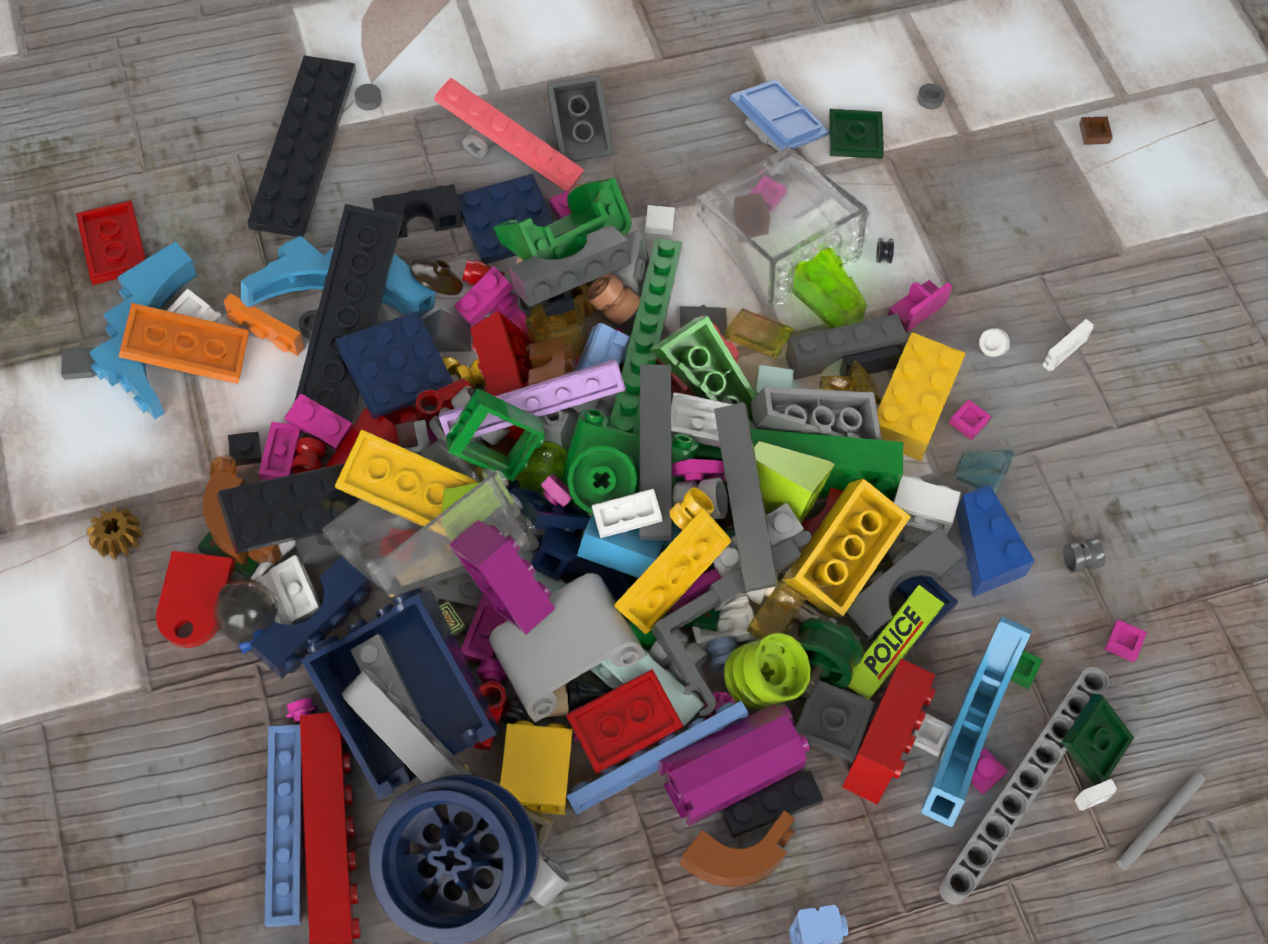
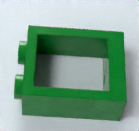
M478 388L446 435L448 453L511 481L516 478L519 472H523L526 469L529 457L535 449L541 447L545 439L541 418ZM488 413L525 429L508 456L471 440Z

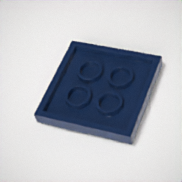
M533 174L457 195L461 216L480 261L485 264L517 256L500 243L493 226L507 220H517L520 222L526 218H532L533 224L540 227L554 222Z
M418 311L336 339V346L372 419L416 404L418 395L423 391H436L454 383Z

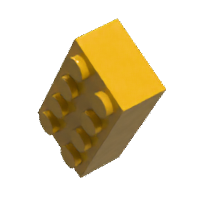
M911 333L877 410L882 440L903 442V455L918 461L922 460L965 357V352L916 333Z
M865 479L849 483L813 534L810 542L800 553L801 556L794 562L795 564L791 566L782 581L829 618L844 616L910 519V516Z

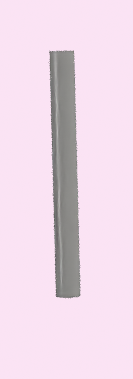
M1195 772L1116 861L1122 870L1127 871L1204 784L1206 779L1202 774Z

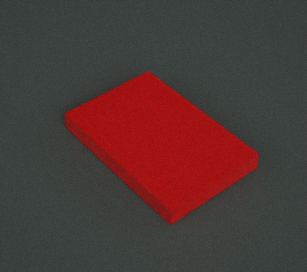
M131 200L76 213L92 285L116 280L118 276L146 260Z
M653 669L566 715L596 774L684 728Z

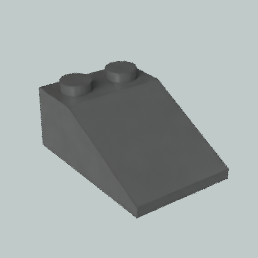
M600 75L547 83L546 93L558 151L573 162L614 155Z

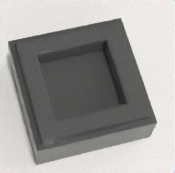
M92 347L62 350L61 375L64 380L94 377V372L90 367L94 362L89 353L93 350Z

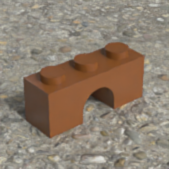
M564 336L530 344L529 357L533 369L529 370V386L576 371L574 364L576 357L573 346H567Z

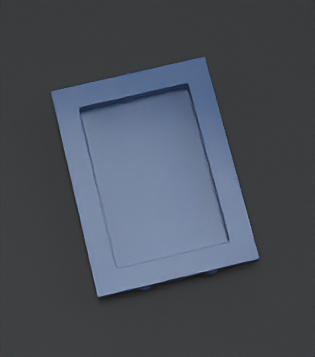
M776 79L731 94L729 98L783 152L826 137L829 134V131Z

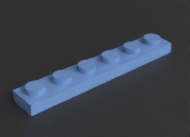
M742 701L736 704L729 702L721 706L716 711L717 714L707 720L705 718L695 720L688 725L687 731L678 736L673 733L659 741V746L650 751L643 749L636 752L630 757V762L621 767L614 765L605 769L599 779L591 783L584 781L572 788V793L567 795L576 815L658 771L660 760L748 717V711Z
M300 724L268 726L265 875L266 927L301 925L303 783Z

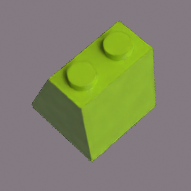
M759 441L754 447L766 515L787 503L801 524L813 509L835 464L824 459Z

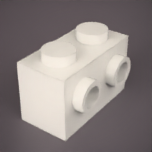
M902 476L893 503L910 516L906 525L926 531L930 530L931 532L940 528L947 536L953 524L961 492L954 491L945 485L937 486L924 482L918 477Z

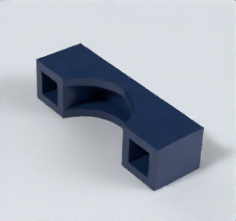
M549 527L548 530L544 531L536 545L530 563L537 572L557 581L569 575L598 574L616 601L638 580L634 576L577 556L582 539L556 527Z
M341 556L319 577L324 591V598L321 607L315 615L302 623L293 625L273 621L250 643L255 656L281 679L288 673H294L301 666V659L308 654L306 649L325 640L326 636L334 628L337 629L345 623L348 614L356 606L360 607L368 600L372 591L369 578L344 557Z

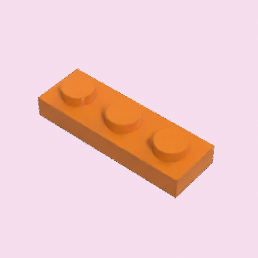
M231 293L223 301L227 317L235 325H243L250 329L258 338H266L272 341L283 352L289 351L299 356L304 350L301 332L254 306L248 308L241 302L240 298Z

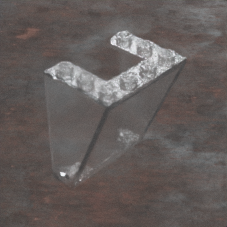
M789 147L696 197L697 216L769 308L776 304L780 305L787 302L792 296L795 265L798 263L809 261L819 251L837 244L836 259L841 265L855 263L862 254L868 208Z
M439 439L420 454V456L479 482L477 474L469 466L466 467L462 458L448 453L447 442L443 439ZM489 468L482 472L485 480L424 527L360 499L322 528L338 554L389 597L467 572L448 544L478 519L487 526L495 525L504 537L507 534L510 535L521 549L517 552L518 554L534 550L540 546L534 535L537 532L535 526L528 518L523 517L520 512L523 509L522 504L513 494H509L506 486L509 485L507 479L499 470L493 471Z

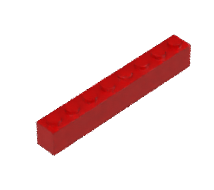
M330 712L300 715L309 944H355V939H361L360 918H354L353 905L359 904L358 884H352L351 871L357 870L356 850H350L349 839L355 837L354 817H348V805H353L352 784L346 785V773L352 772L350 753H345L344 742L346 740Z

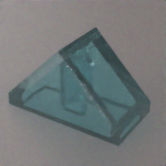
M1012 449L963 453L953 477L977 489L990 485L996 495L1015 453Z

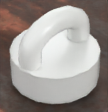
M999 328L984 331L979 339L981 351L990 357L1003 355L1010 349L1008 334Z

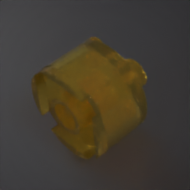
M574 301V310L567 311L561 315L547 317L541 304L536 305L531 310L532 315L529 318L526 317V326L531 344L564 336L567 346H573L575 357L581 356L588 339L582 307Z

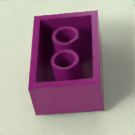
M478 519L448 544L493 609L527 635L555 610V607L548 599L551 596L550 591L541 581H536L533 577L536 573L534 567L525 558L521 559L517 553L521 550L517 542L508 534L504 537L495 525L487 526Z

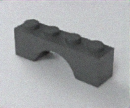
M609 225L587 234L586 245L575 255L557 260L542 259L534 256L509 266L514 291L530 307L631 264L628 240L613 225Z
M898 314L790 337L785 357L790 369L794 370L793 378L795 380L821 374L832 363L848 355L898 345L902 355L908 337Z
M937 528L933 533L930 530L925 532L916 541L918 545L909 553L905 550L893 560V567L887 572L882 570L875 574L869 581L870 586L862 593L859 592L845 614L870 642L892 620L890 611L891 598L895 589L902 582L917 576L930 577L941 582L964 563V554L940 528Z

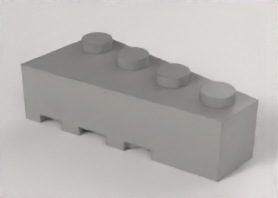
M763 387L751 402L753 423L756 429L882 440L875 397L872 392Z

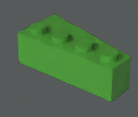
M708 316L694 318L649 349L665 365H671V371L699 398L722 402L728 397L734 404L744 402L747 407L748 418L753 423L751 402L757 395Z

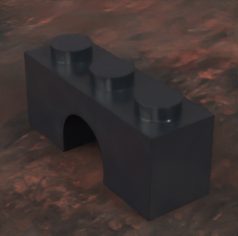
M454 184L440 185L435 188L418 191L412 190L396 195H384L372 199L374 210L402 216L398 239L408 237L407 223L415 217H426L431 220L435 232L462 227L461 209Z

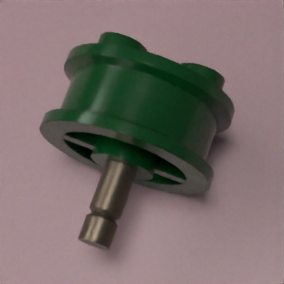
M809 618L800 625L797 642L805 650L811 667L810 681L805 692L801 694L802 697L810 698L819 680L838 688H844L850 684L853 678L852 668L860 664L864 656L863 647L853 636L854 632L850 627L843 624L836 625L832 622L816 618Z

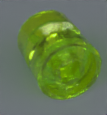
M544 441L539 449L533 451L529 457L528 465L519 473L518 482L522 489L539 490L543 494L545 489L541 484L550 475L555 474L559 479L561 478L568 454L565 449L557 443Z

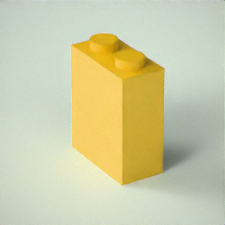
M517 721L515 724H507L500 785L511 792L523 807L525 806L538 813L565 815L572 729H567L566 726L556 723L548 724L547 727L534 726L533 723L528 721Z

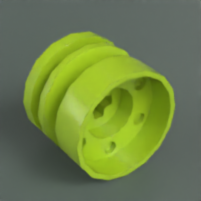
M776 633L740 645L730 652L725 662L724 679L729 693L737 703L742 701L745 708L759 710L772 704L777 705L778 703L796 699L804 693L810 681L811 667L808 656L799 642L789 635Z

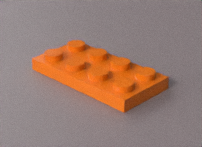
M131 303L119 357L238 384L249 330Z

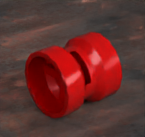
M306 437L299 439L295 449L297 457L292 461L291 470L298 474L321 469L323 465L320 461L325 457L326 444L314 438Z

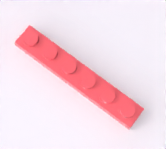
M450 77L436 93L435 102L564 191L571 190L582 176L583 168Z

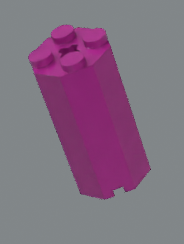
M772 704L659 761L658 771L660 777L667 774L669 780L663 784L665 791L681 818L687 816L686 824L688 826L804 768L807 761L805 753L810 751V746L806 737L802 733L798 734L792 724L793 717L786 705L778 707Z

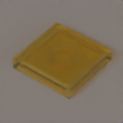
M742 308L726 328L724 337L776 359L789 342V338L792 337L794 328Z

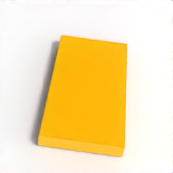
M361 429L335 484V488L448 537L441 525L443 490L474 484L477 480Z
M702 509L616 602L614 607L647 634L654 624L669 611L732 542V539Z

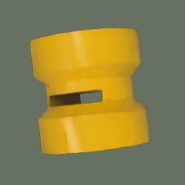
M479 358L474 360L473 364L469 365V367L464 364L455 367V373L459 380L465 378L473 389L476 388V385L478 387L486 385L484 376L478 369Z
M691 488L684 495V500L677 502L669 510V514L673 522L683 530L702 509L710 515L714 511V505L703 491Z

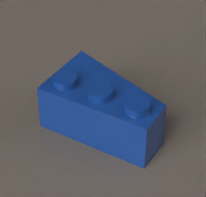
M990 485L963 495L956 509V516L962 545L965 546L967 570L970 571L972 581V595L975 597L1026 576L1035 560Z

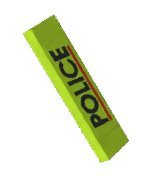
M918 585L866 651L860 664L852 669L853 678L847 688L856 695L871 700L897 667L900 659L905 657L944 607V603Z

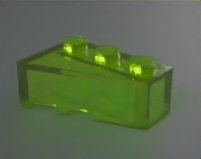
M827 236L787 265L784 285L832 329L862 322L867 303L852 277L847 275L843 268L841 257H837L831 246L832 242L829 236Z

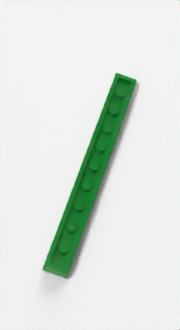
M655 238L640 304L637 309L621 374L626 390L618 392L616 395L609 423L611 428L640 435V365L656 364L657 356L649 349L661 342L682 242Z

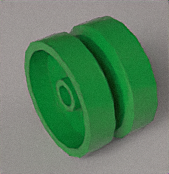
M604 445L588 448L577 455L570 466L567 479L569 493L579 507L593 514L591 505L639 493L640 469L632 457L617 448ZM604 476H610L607 480L610 482L608 487H604L601 484V479Z

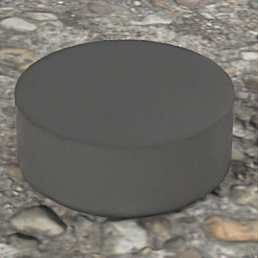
M925 84L919 90L918 103L926 109H937L943 103L945 92L939 85Z
M363 84L355 90V102L359 108L373 110L380 106L382 102L381 90L376 85Z
M318 310L307 311L299 319L300 331L308 339H311Z

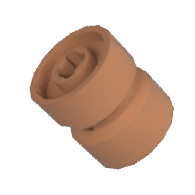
M612 272L597 278L586 293V300L597 310H603L604 316L615 325L626 322L640 304V297L629 287H623V282Z

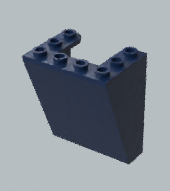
M419 587L408 591L393 600L396 605L395 607L391 603L376 611L377 619L368 624L365 619H362L348 627L350 634L339 639L336 634L306 649L309 655L301 659L379 801L394 793V789L411 782L417 776L342 696V692L361 673L351 652V649L377 634L383 637L422 718L420 719L421 722L453 755L466 748H471L479 741L484 742L496 735L500 730L431 589L422 592Z

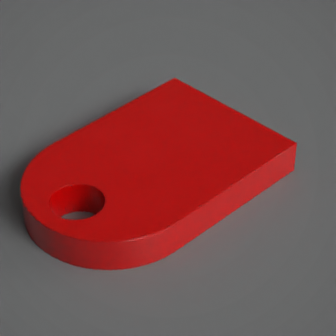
M180 551L171 552L156 612L157 627L170 643L182 648H193L208 642L216 634L221 625L235 567L233 558ZM184 624H192L193 632L187 638H179V628Z

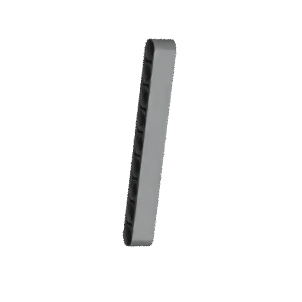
M1097 667L1086 668L1074 682L939 884L940 895L946 902L950 904L963 903L974 891L1067 750L1061 742L1063 738L1057 737L1053 729L1060 730L1065 737L1080 715L1071 711L1069 705L1077 707L1081 713L1093 694L1103 695L1107 690L1109 678L1102 669ZM1085 682L1092 683L1096 690L1089 689ZM1036 753L1044 754L1049 763L1040 761ZM1020 777L1028 779L1032 784V788L1022 785ZM1003 802L1012 804L1016 813L1007 812L1003 807ZM985 828H993L998 833L999 839L990 838ZM968 853L978 855L982 865L973 864L968 858ZM950 879L959 880L964 886V892L954 890L950 884Z
M365 668L342 692L345 701L423 783L449 775H472L371 670ZM464 811L461 815V821L465 827L472 828L473 818L468 812ZM484 820L480 829L484 831L489 824ZM489 833L487 844L492 850L497 851L499 849L497 837ZM539 845V867L534 886L529 895L538 904L547 907L570 883V878ZM495 858L503 867V858Z

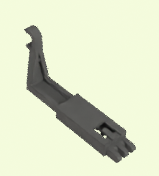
M802 531L772 548L777 575L795 564L794 562L801 556L800 551L806 547L812 538L810 532ZM741 567L711 584L705 594L659 620L651 629L657 642L688 685L683 694L690 695L692 691H699L706 701L707 708L700 710L698 718L707 717L714 710L716 701L676 633H671L714 608L715 611H718L748 593L745 590Z

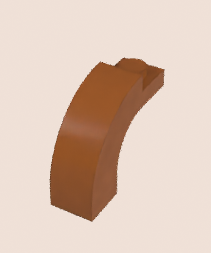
M215 469L203 496V514L214 542L228 558H233L235 562L243 565L247 556L259 563L267 561L276 565L282 555L278 544L235 554L217 494L219 490L245 485V482L242 478Z
M784 810L759 843L744 849L724 846L701 830L682 855L680 865L697 878L714 885L739 887L758 882L774 872L783 862L787 852L778 845L784 848L792 838L795 831L791 827L795 818Z

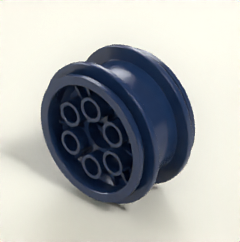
M467 774L444 776L415 786L400 795L381 816L373 833L369 851L370 878L376 897L383 910L405 932L415 938L433 944H464L484 937L495 930L499 925L511 918L527 900L534 886L539 867L537 834L532 820L523 805L511 792L496 782L484 777ZM437 805H447L449 820L442 816ZM464 811L468 812L473 818L472 828L465 827L461 821V815ZM485 820L489 826L482 831L480 827ZM432 824H436L441 828L440 840L432 836ZM489 833L497 837L499 842V849L497 851L492 850L487 844ZM455 839H462V841L455 842ZM410 840L427 847L423 849V852H410ZM470 845L472 846V848H473L474 851H470V849H469V846H470ZM454 852V857L461 862L454 865V860L446 855ZM493 858H503V867L500 863L493 861ZM426 859H428L431 865L437 866L436 874H432L427 870ZM483 868L489 869L493 873V885L487 884L483 880ZM453 880L455 884L463 889L462 896H457L453 893L451 889ZM433 883L437 886L440 884L432 900L424 891ZM474 889L484 905L478 909H474L472 899Z

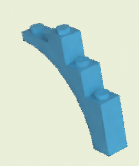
M302 236L285 242L278 248V260L270 262L263 269L246 276L241 281V302L249 308L268 298L288 292L310 289L323 290L334 248L323 255ZM394 254L382 303L397 309L404 315L418 311L421 317L434 308L436 292L417 281L410 271V266Z
M176 241L117 277L121 285V289L118 291L124 302L103 314L108 324L104 328L111 339L89 352L94 362L90 367L100 380L105 378L112 387L119 383L126 393L131 391L136 396L133 400L143 413L148 411L154 419L165 412L158 396L148 382L146 363L120 358L119 352L131 303L162 310L165 304L181 287L197 276L192 259Z
M592 514L583 534L577 556L639 578L682 532V529L675 523H672V540H639V528L600 538L595 517ZM735 528L724 531L730 538L736 535Z
M1001 616L980 663L977 665L966 688L962 705L952 724L944 750L931 776L921 810L922 814L953 827L965 802L987 734L1032 629Z

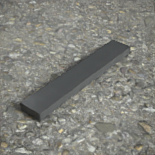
M640 365V492L654 489L663 522L640 527L639 540H672V519L669 514V510L672 508L671 365Z
M743 402L716 408L714 413L745 590L751 592L779 586L746 404Z

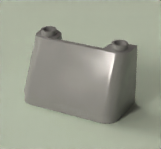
M585 574L552 593L548 599L555 607V610L527 635L509 621L496 627L490 634L489 641L525 710L535 723L550 715L556 708L558 701L553 692L554 690L609 658L615 666L626 667L633 665L646 656L627 618L614 607L617 602L598 574Z

